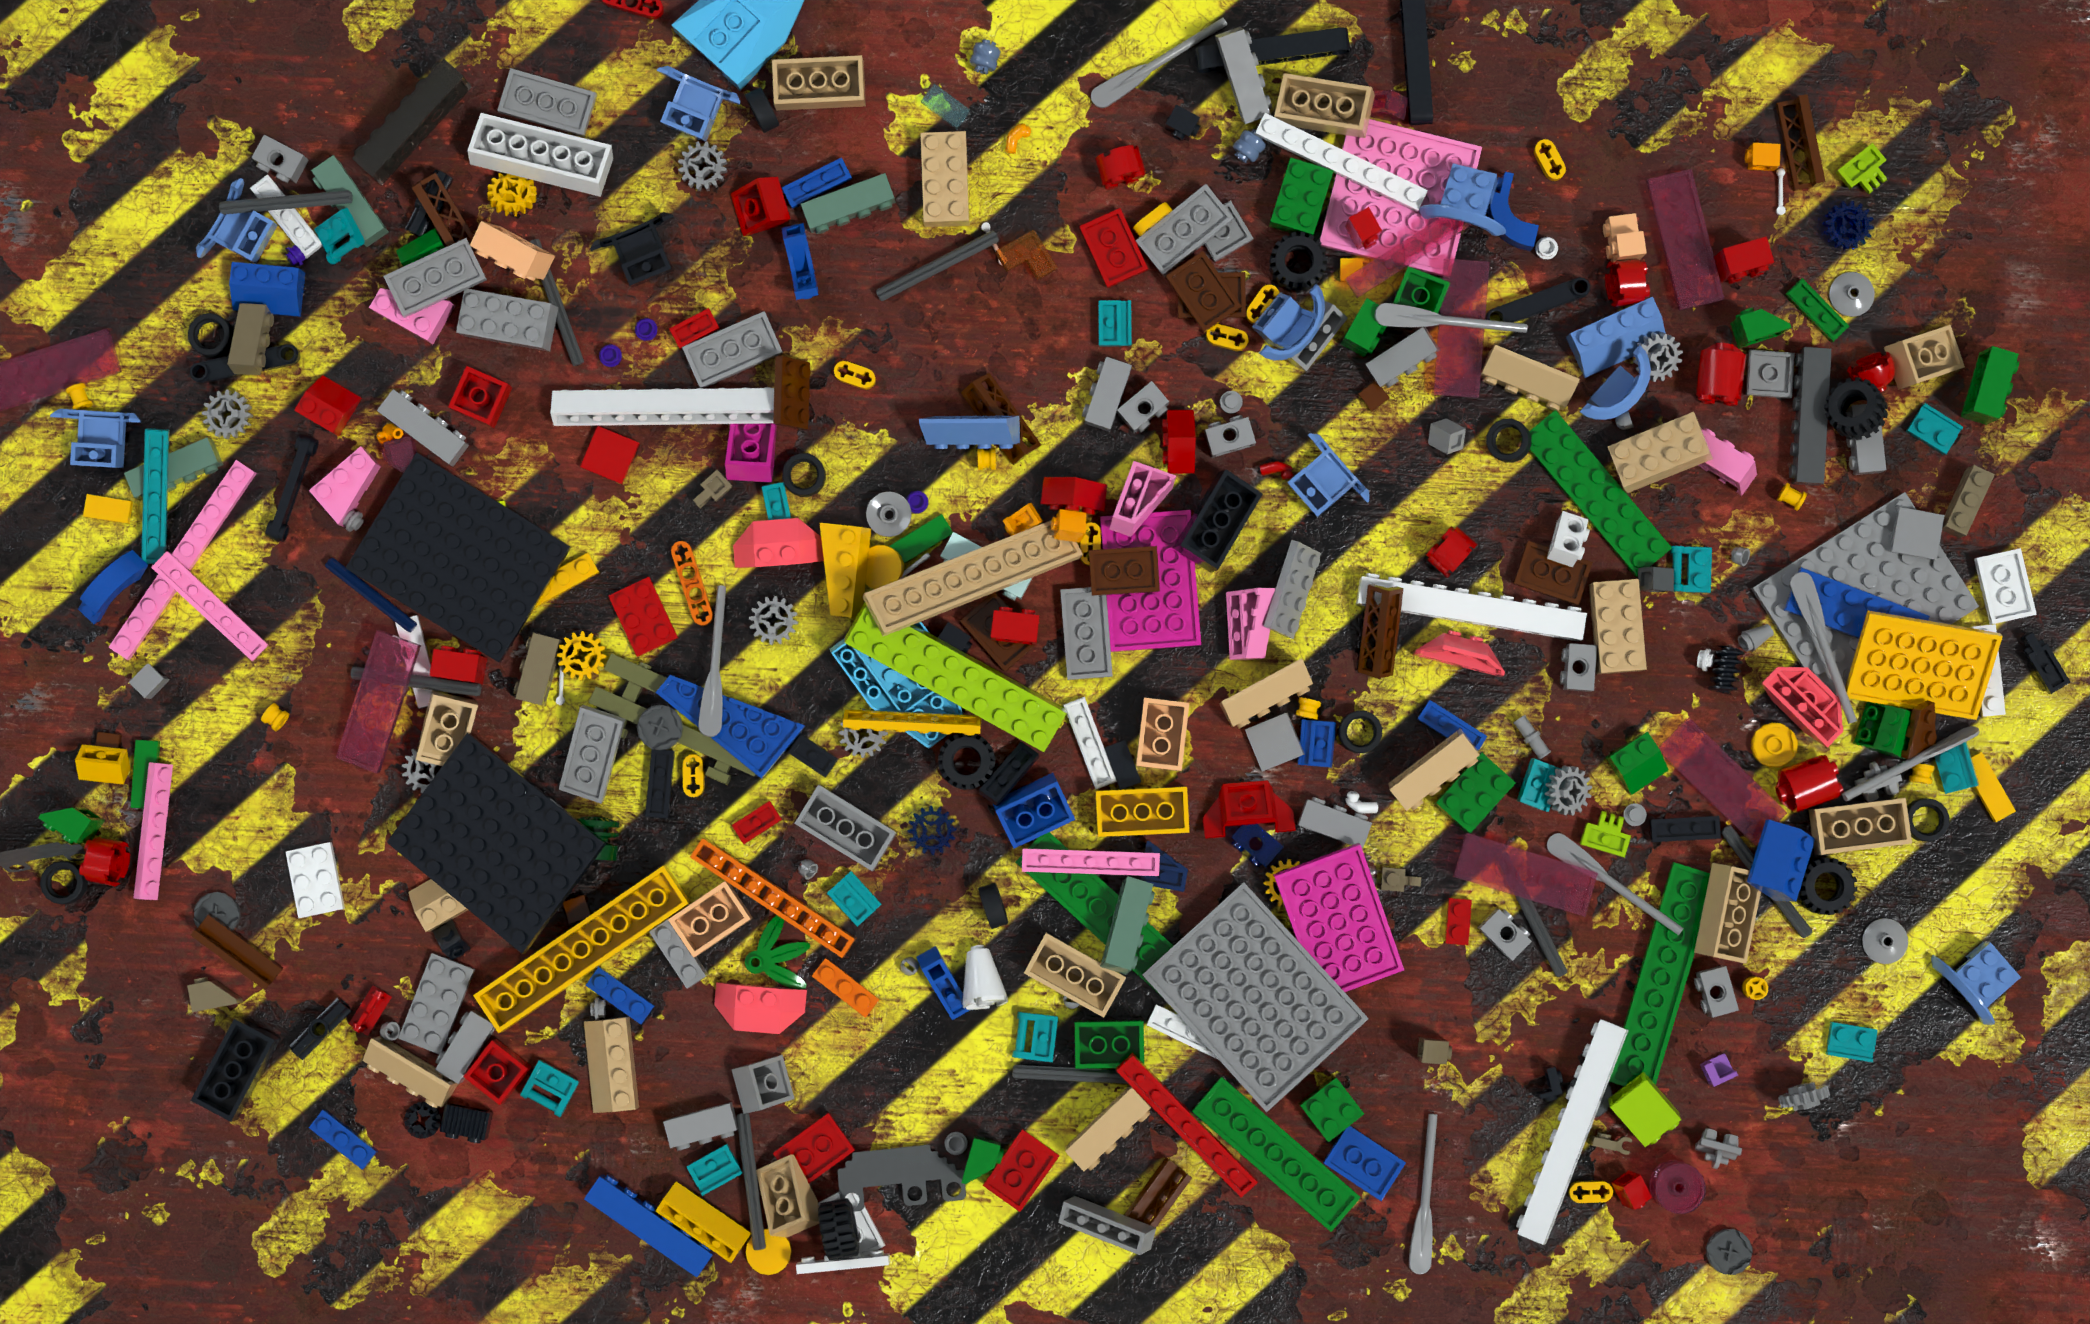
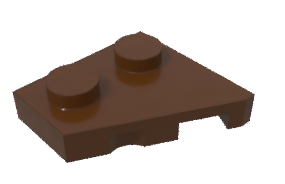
M1927 700L1913 708L1910 725L1906 733V737H1910L1908 749L1901 752L1902 758L1910 759L1936 744L1935 702Z

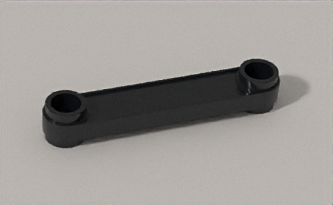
M1582 277L1569 280L1493 308L1485 315V320H1490L1491 314H1497L1503 322L1516 323L1584 298L1590 292V283ZM1576 283L1582 284L1585 288L1584 293H1578L1574 285Z
M291 344L266 348L265 367H262L261 372L297 364L300 360L299 349ZM293 350L294 356L290 360H286V352ZM229 356L198 362L190 368L191 378L198 383H209L243 375L234 374L227 364ZM205 368V375L198 378V370Z
M300 434L296 440L295 451L297 453L274 520H270L266 527L265 536L271 540L284 542L288 536L290 526L287 524L310 457L316 454L319 440L312 436Z

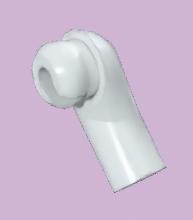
M1350 791L1347 793L1346 804L1357 813L1378 812L1377 802H1362L1359 800L1357 792Z

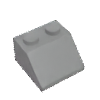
M783 1055L732 1069L743 1114L763 1110L795 1099Z

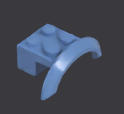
M670 66L657 69L663 75L680 82L673 101H668L660 121L667 127L706 142L722 101L725 100L740 105V100L734 92L705 83Z
M1453 163L1441 204L1423 205L1419 209V213L1424 219L1434 217L1449 218L1473 224L1494 236L1506 234V229L1500 223L1485 216L1488 205L1492 204L1498 184L1497 174Z
M242 178L232 182L226 201L240 199L244 187V180ZM254 210L248 213L226 215L220 213L206 237L196 246L197 257H204L215 243H218L257 264L278 225Z
M1317 284L1309 291L1313 299L1314 313L1301 308L1290 296L1279 293L1258 318L1252 328L1268 344L1280 348L1273 349L1265 345L1260 351V355L1270 360H1285L1301 352L1312 341L1321 326L1325 312L1324 296Z
M1641 345L1632 353L1638 362L1639 374L1634 378L1622 366H1619L1590 397L1580 413L1595 420H1607L1627 412L1638 402L1647 388L1651 372L1648 355Z
M58 409L50 414V417L78 419L77 442H71L70 465L124 468L126 422L141 423L140 418L135 413Z
M1309 433V438L1322 454L1288 481V485L1317 518L1351 488L1368 503L1369 490L1354 476L1320 435Z
M1980 943L1966 956L1968 960L1956 971L1941 959L1932 955V967L1944 976L1968 1001L1977 1013L1980 1022L1984 1025H1994L1995 1020L1987 1007L2017 982L2021 976L1992 943Z

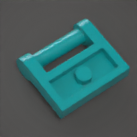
M348 208L341 209L314 229L327 253L326 259L332 265L338 263L341 257L349 251L359 248L365 243L364 237ZM347 235H350V240L337 249L335 244Z
M1671 546V553L1673 554L1672 569H1674V591L1671 592L1711 593L1712 548ZM1682 554H1687V585L1681 584Z
M1017 1011L1019 1022L1016 1046L1012 1052V1057L1053 1062L1058 1016ZM1028 1020L1035 1021L1031 1052L1024 1051Z
M539 1060L520 1096L525 1099L530 1098L554 1111V1115L561 1117L580 1081ZM537 1085L562 1100L558 1104L532 1090L533 1086Z

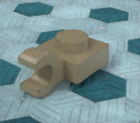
M716 470L700 484L704 491L693 501L699 508H702L711 497L717 502L733 486Z
M1382 867L1381 890L1404 892V885L1421 886V877L1405 876L1406 869Z
M1598 1132L1597 1136L1590 1135L1589 1144L1628 1155L1630 1151L1624 1150L1622 1143L1625 1141L1632 1142V1139L1622 1136L1618 1140H1612L1611 1135Z

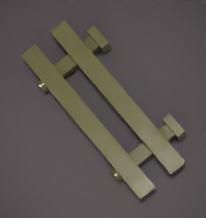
M611 653L604 670L629 681L622 697H619L596 686L588 703L616 716L625 718L621 738L625 740L628 731L624 729L627 721L638 725L642 713L647 710L636 704L642 689L645 688L656 693L667 678L650 671L651 666L639 661L637 665ZM683 725L682 737L678 743L717 760L714 768L708 767L705 774L707 777L728 786L731 776L727 775L730 767L755 777V773L711 737L704 736L700 732Z

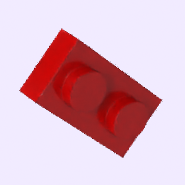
M709 308L669 328L680 350L683 349L682 347L720 329Z
M768 801L731 826L745 845L783 819L772 802Z
M1448 898L1445 931L1446 944H1469L1472 900Z

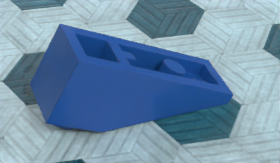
M934 946L917 956L916 958L921 970L950 1018L954 1020L970 1011L963 1008V992L938 948Z

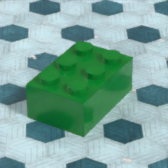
M1290 158L1269 227L1287 233L1296 232V234H1300V232H1306V236L1314 235L1333 170Z
M1991 346L1979 353L1961 413L1962 418L1987 425L2004 416L2007 405L2004 404L2006 396L2010 395L2013 388V383L2011 382L2012 375L2017 372L2019 367V361H2017L2018 353Z
M1482 752L1477 757L1478 761L1468 769L1465 767L1460 775L1453 780L1433 803L1466 834H1470L1516 783Z
M1143 1020L1075 1021V1069L1116 1068L1132 1053L1144 1064Z

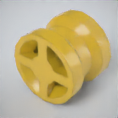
M990 448L989 450L977 449L978 470H983L984 468L996 470V448Z
M1299 697L1300 707L1295 715L1317 720V709L1321 706V702Z
M273 703L263 713L261 721L264 724H270L272 730L276 732L285 724L290 714L287 711L280 710L279 705Z
M1918 764L1912 767L1913 772L1909 776V781L1932 785L1931 773L1934 772L1935 767L1926 764Z
M1751 976L1743 981L1742 991L1746 997L1760 1000L1767 995L1768 984L1760 977Z

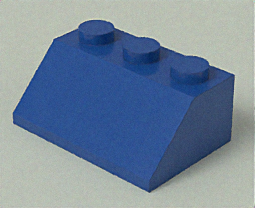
M232 262L229 286L233 311H238L240 303L267 305L273 315L301 317L305 272L300 268Z
M1054 773L1007 794L998 806L993 804L1014 849L1075 820Z
M1766 819L1747 883L1775 901L1796 902L1815 838L1802 829Z

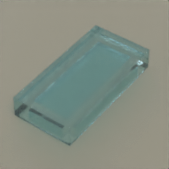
M933 84L921 100L923 105L956 129H958L970 113V109L936 84Z

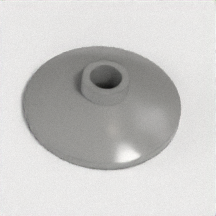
M1857 272L1841 274L1832 282L1829 289L1831 305L1838 313L1847 317H1856L1864 314L1870 309L1874 301L1875 293L1872 283L1867 277ZM1851 289L1857 291L1856 297L1850 294Z
M880 493L868 504L866 511L867 522L871 529L881 536H897L906 530L911 521L910 505L898 493ZM892 511L894 513L893 518L887 519L885 517L886 512Z
M1886 918L1877 919L1871 922L1864 930L1862 946L1866 955L1871 960L1880 964H1891L1901 959L1908 947V936L1905 929L1898 922ZM1886 937H1889L1891 940V943L1888 946L1884 944V939Z

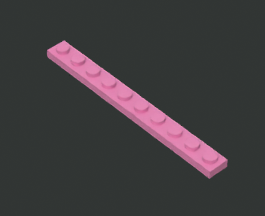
M238 460L229 469L172 553L189 571L196 564L257 474ZM159 574L109 646L110 649L127 660L132 658L176 593V590Z

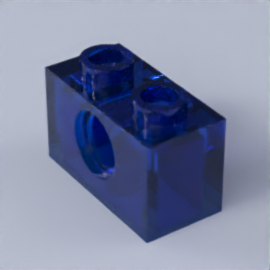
M1258 824L1240 825L1230 837L1234 840L1231 844L1241 853L1243 850L1249 853L1251 856L1248 859L1258 868L1261 865L1267 867L1283 848L1277 840ZM1253 837L1259 838L1262 843L1260 849L1256 851L1252 850L1249 846V841Z

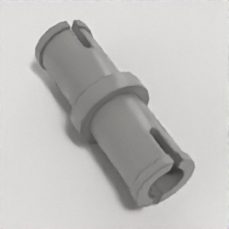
M1526 715L1513 723L1525 738V744L1528 743L1539 760L1551 753V750L1548 749L1539 736L1541 733L1539 731L1536 732L1526 718Z

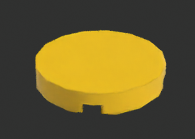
M876 545L869 548L865 582L867 586L877 589L902 578L904 562L901 555L895 549L887 545Z
M1769 723L1761 726L1755 731L1751 740V750L1755 759L1766 767L1779 768L1791 762L1797 753L1798 741L1795 733L1781 723Z
M769 1228L764 1229L766 1248L754 1250L751 1237L747 1243L746 1257L752 1269L760 1274L771 1275L780 1272L786 1267L791 1259L792 1248L788 1238L770 1236Z

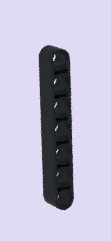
M1400 0L1409 125L1433 124L1425 0Z
M1344 27L1251 39L1252 44H1249L1251 53L1255 52L1259 62L1257 66L1342 55L1351 51L1348 29ZM1218 44L1201 46L1195 49L1198 73L1225 70Z

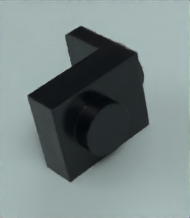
M452 919L433 930L442 952L451 960L461 957L466 951L470 950L469 944L463 939L456 922Z
M1553 1065L1543 1067L1549 1090L1536 1093L1537 1098L1543 1099L1544 1102L1555 1100L1557 1095L1562 1094L1560 1083H1563L1562 1074Z

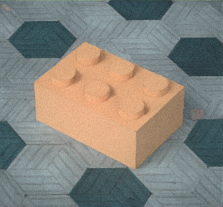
M483 221L480 222L470 243L471 247L477 249L476 254L486 259L489 257L495 260L494 263L496 265L514 270L513 274L535 281V278L544 280L555 258V255L507 229Z
M1152 698L1143 699L1136 759L1137 767L1182 771L1189 703Z
M724 881L668 920L694 958L752 920L753 917L731 884Z

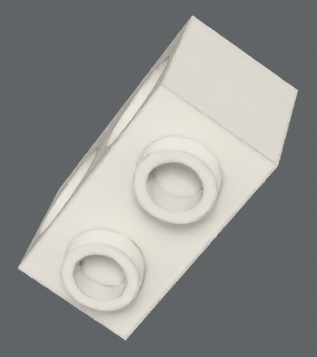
M1562 511L1556 522L1547 559L1573 567L1577 560L1581 561L1585 551L1582 543L1586 542L1590 529H1587L1589 519Z

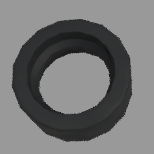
M761 87L745 94V98L763 133L779 126L777 117Z
M201 314L190 324L188 340L192 348L203 356L211 358L220 357L231 348L234 330L227 320L217 314ZM213 322L222 327L224 338L219 346L209 349L201 345L198 334L203 325Z
M1502 419L1490 427L1486 437V444L1489 452L1495 458L1505 463H1514L1522 460L1528 454L1531 447V435L1521 422L1514 419ZM1505 428L1517 429L1522 437L1520 448L1511 454L1501 452L1496 445L1498 433Z
M798 453L790 457L785 463L782 470V479L787 489L794 495L810 497L817 494L823 488L826 480V471L821 461L815 456L808 453ZM808 462L816 468L817 479L811 487L800 488L792 482L791 471L796 464Z
M1354 711L1342 719L1338 728V737L1341 744L1348 751L1366 753L1373 750L1380 743L1382 726L1374 714L1367 711ZM1365 719L1372 725L1374 735L1368 744L1356 745L1349 740L1347 728L1353 720Z
M1922 798L1911 802L1907 806L1912 838L1917 841L1930 842L1939 839L1946 833L1950 817L1942 803L1935 799ZM1924 806L1934 809L1939 817V824L1931 833H1921L1913 824L1915 811Z
M59 861L46 867L40 880L41 891L44 896L57 904H69L82 898L87 890L88 881L83 875H80V865L70 861ZM61 869L72 871L77 879L76 889L67 896L58 895L52 889V877Z
M996 883L979 887L980 898L991 929L1008 924L1007 914Z

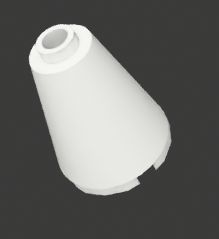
M984 945L972 946L966 955L963 1008L978 1010L990 1008V1005L995 1004V1002L997 1006L1006 1004L1008 997L990 950L984 948Z

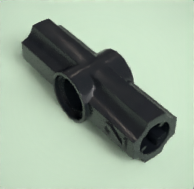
M435 169L433 173H437L448 191L454 179ZM435 179L428 182L425 190L427 193L437 196L439 186ZM441 191L439 197L444 198L445 196ZM417 197L414 205L415 210L405 230L420 237L427 233L432 221ZM431 198V200L433 201V203H434V205H435L436 199H435V198ZM438 200L437 210L439 213L441 212L444 205V201Z
M337 997L315 1020L310 1022L308 1028L289 1046L291 1051L297 1057L304 1060L325 1038L332 1034L333 1030L353 1010L344 1000ZM319 1022L325 1026L323 1035L319 1034L316 1030Z

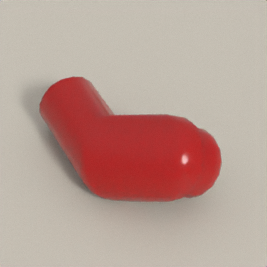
M1279 461L1260 465L1262 476L1281 473L1283 480L1293 478V468L1291 465Z

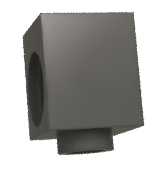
M1661 567L1638 568L1640 591L1657 593L1674 591V569Z

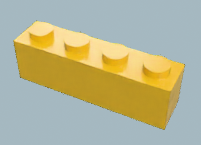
M678 1182L674 1183L655 1211L729 1263H732L751 1235L743 1226L734 1222L724 1213Z

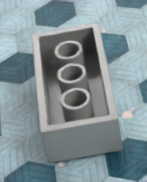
M466 289L463 294L456 333L465 337L550 352L558 307L546 302Z
M821 785L816 787L794 823L871 871L875 870L898 833Z

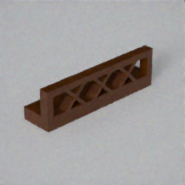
M1808 94L1799 95L1794 100L1778 102L1776 108L1793 190L1798 191L1819 187L1826 181ZM1794 105L1796 116L1791 120L1784 115L1783 107ZM1792 126L1800 131V138L1797 142L1789 138L1788 131ZM1796 148L1804 152L1805 159L1801 164L1793 159L1792 153ZM1800 170L1809 174L1810 183L1799 185L1797 175Z
M436 172L412 185L413 191L446 246L456 243L454 237L460 238L459 241L465 238L468 241H472L473 233ZM435 179L439 186L437 196L427 193L423 185ZM441 191L444 194L445 198L439 197ZM431 198H435V199H436L435 205H434L433 201L431 200ZM438 200L446 201L450 204L449 216L438 212ZM452 211H454L457 218L451 216ZM442 217L448 218L447 225ZM450 219L461 223L463 226L461 235L450 232L448 228ZM464 230L466 231L469 237L463 236Z
M990 373L974 380L961 392L977 416H1019L1020 443L1013 444V448L1002 449L1013 465L1041 446L1039 440ZM986 381L991 388V392L987 391L981 383ZM996 401L1003 404L1004 410L997 406ZM1023 437L1027 438L1032 446L1028 448L1022 440Z
M1375 584L1368 585L1358 666L1359 673L1378 679L1393 676L1404 588L1398 586L1384 588ZM1375 592L1382 593L1381 603L1378 605L1374 599ZM1374 613L1379 619L1376 627L1372 622V615ZM1371 635L1376 640V646L1373 649L1369 643ZM1369 657L1373 661V670L1366 668L1367 658Z
M210 913L191 934L193 938L264 990L272 984L283 969L281 965Z
M1166 1157L1124 1215L1156 1228L1192 1177Z

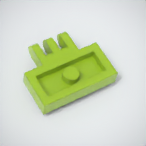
M1872 143L1837 170L1836 174L1849 189L1859 183L1866 193L1870 194L1873 192V189L1869 182L1874 188H1878L1880 183L1876 177L1882 183L1887 180L1886 176L1879 169V166L1886 161V158Z
M1601 811L1597 825L1585 824L1580 845L1625 858L1631 835L1621 833L1624 817L1619 816L1617 824H1613L1615 814L1610 813L1607 822L1605 821L1607 812Z

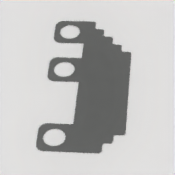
M55 842L0 852V866L7 872H19L31 869L25 863L26 861L63 855L69 861L75 862L84 860V858L73 859L71 858L72 855H85L86 852L80 844L70 845L68 843L60 844ZM13 865L24 866L20 870H12L9 867Z
M930 1145L854 1152L852 1154V1161H846V1167L837 1171L840 1199H844L849 1193H855L859 1196L860 1201L853 1208L854 1212L864 1209L863 1187L902 1183L904 1203L912 1206L926 1203V1181L941 1179L942 1197L945 1201H958L966 1197L965 1184L961 1183L964 1170H956L955 1164H948L945 1157L939 1158L938 1152H932ZM951 1182H957L961 1186V1192L956 1197L949 1196L946 1191L947 1185ZM912 1186H917L922 1190V1197L917 1201H912L908 1198L907 1193Z

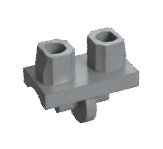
M1875 761L1869 764L1870 770L1864 772V778L1854 781L1855 786L1888 770L1887 766L1879 767ZM1901 774L1862 793L1864 799L1868 802L1877 800L1879 798L1877 789L1882 787L1887 795L1899 792L1898 782L1902 781Z
M1706 1128L1700 1140L1695 1144V1150L1706 1153L1705 1160L1712 1161V1168L1718 1169L1720 1163L1728 1165L1729 1159L1736 1160L1737 1156L1741 1155L1742 1148L1738 1147V1136L1726 1134L1723 1143L1716 1142L1717 1131Z

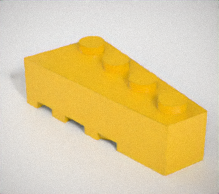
M820 523L830 615L856 618L863 606L862 597L865 591L871 529Z

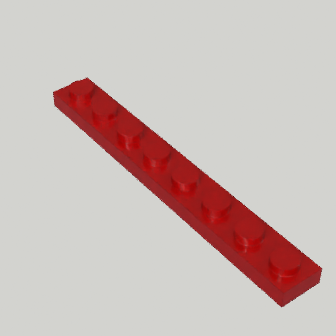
M1133 1053L1116 1067V1071L1241 1198L1258 1183L1257 1179Z

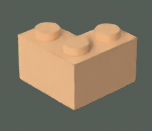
M1636 213L1608 217L1605 221L1606 224H1603L1604 237H1608L1609 246H1606L1607 259H1611V261L1640 260L1647 252L1644 232L1638 230Z

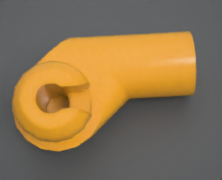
M1021 123L1010 130L1007 135L1005 152L1015 154L1018 140L1022 137H1029L1031 128Z
M389 423L383 427L382 432L377 433L376 437L381 444L389 443L394 438L400 439L403 436V430Z

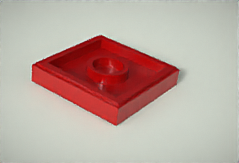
M597 425L580 467L623 485L640 443Z

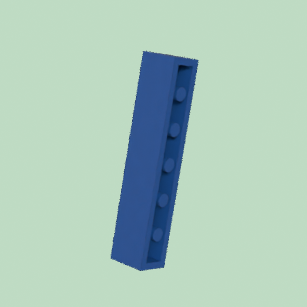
M604 1174L600 1175L584 1200L686 1271L698 1277L715 1252L655 1212L656 1206L647 1200L643 1202L636 1197L638 1194L629 1187L624 1189L618 1185L619 1181L610 1174L606 1176Z

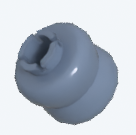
M983 39L982 42L975 43L973 55L970 58L971 66L975 67L974 71L979 72L980 70L981 74L995 71L997 60L1001 53L1000 49L995 46V42L992 41L990 44V40Z
M1254 129L1251 132L1244 130L1240 138L1233 144V149L1236 151L1234 155L1244 163L1247 160L1255 162L1259 153L1266 147L1262 138L1255 135L1256 130Z

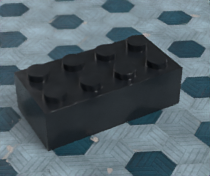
M1226 469L1218 472L1173 549L1210 573L1218 570L1263 493Z
M242 1017L235 1018L190 1101L230 1122L238 1120L281 1038Z

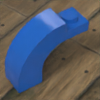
M1505 172L1502 178L1498 177L1496 191L1498 193L1495 192L1492 204L1488 205V217L1497 221L1506 229V234L1499 235L1506 243L1522 250L1531 251L1535 244L1539 225L1523 222L1511 212L1508 197L1514 173Z
M804 223L783 227V240L791 269L796 300L810 299L813 296H817L818 285Z
M133 550L122 555L104 569L87 587L80 597L82 603L78 610L93 624L98 623L116 596L125 588L141 579L148 564Z

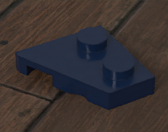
M1146 841L1145 853H1160L1159 876H1140V880L1152 883L1153 887L1184 892L1188 869L1152 842Z

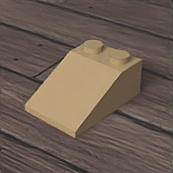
M1951 325L1884 347L1885 352L1891 354L1895 364L1894 379L1898 390L1965 367Z
M432 690L415 760L443 766L467 733H471L478 707L477 701Z
M788 1155L756 1170L770 1236L787 1238L819 1224L817 1198L794 1155Z

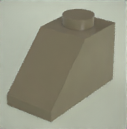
M208 977L194 979L195 984L187 985L192 1012L243 1003L242 998L217 980L208 981Z
M1419 1037L1417 1060L1421 1063L1447 1065V1059L1451 1060L1452 1046H1449V1041Z

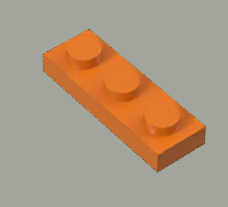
M827 958L823 960L812 975L813 978L865 1018L880 1000Z

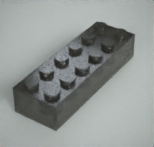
M444 58L441 62L438 61L430 69L431 73L426 78H422L415 85L416 89L411 95H406L401 100L400 107L395 112L392 111L386 116L385 123L370 134V139L367 143L360 145L354 152L355 156L352 159L381 186L472 88L465 77Z

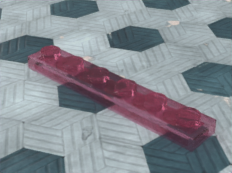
M1439 218L1345 278V281L1356 298H1359L1463 232L1472 224L1449 218Z

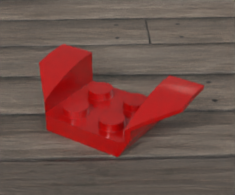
M1268 780L1223 784L1219 797L1203 817L1205 839L1225 837V826L1274 822L1275 833L1296 831L1294 813L1273 792V788Z

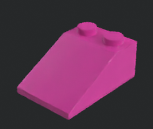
M773 423L730 424L725 460L727 480L772 482L777 425Z

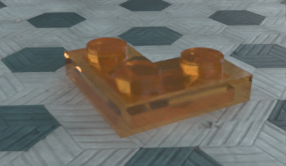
M1035 230L995 252L1006 272L1026 262L1037 280L1058 268Z

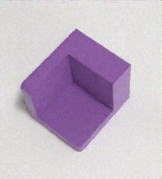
M1720 1054L1700 1064L1708 1084L1713 1087L1738 1076L1737 1071L1732 1069L1726 1054Z

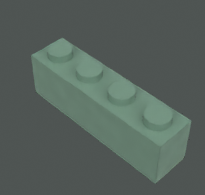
M334 155L311 170L315 175L313 181L320 190L324 188L326 192L345 190L352 192V203L331 206L333 208L336 206L339 211L344 208L349 209L364 237V245L366 247L389 232L343 165Z
M886 173L801 203L811 233L821 234L828 231L830 226L836 224L837 226L850 223L852 218L858 217L862 219L871 215V211L877 209L880 211L887 210L896 202Z
M206 437L169 453L168 492L176 489L177 484L182 482L185 484L191 483L198 479V475L203 473L206 475L218 471L219 466L224 465L214 440ZM144 464L124 473L133 497L139 500H143Z
M1129 876L1122 881L1100 967L1125 975L1131 969H1135L1138 961V956H1135L1136 950L1141 947L1144 937L1141 934L1143 926H1146L1149 918V913H1146L1147 907L1152 904L1155 892L1152 891V883Z

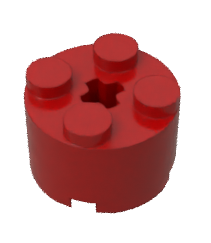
M1133 145L1118 147L1110 150L1106 157L1102 153L1095 158L1102 184L1106 190L1114 189L1123 182H1126V185L1139 182L1138 178L1144 177L1146 173L1138 145L1135 147Z
M1629 259L1611 261L1607 264L1606 268H1610V274H1605V287L1608 299H1613L1614 301L1611 304L1613 307L1635 305L1644 301L1645 297L1650 296L1649 284H1646L1647 264L1645 261Z
M1451 526L1441 537L1444 540L1441 545L1436 543L1426 554L1429 557L1427 561L1446 578L1451 575L1448 570L1453 573L1472 550L1469 547L1471 546L1474 549L1478 545L1459 527L1454 529Z
M104 837L87 840L84 862L81 863L79 868L80 875H83L90 882L114 887L118 886L120 883L117 881L120 877L124 878L129 868L130 853L126 852L125 848L129 847V845L123 841Z

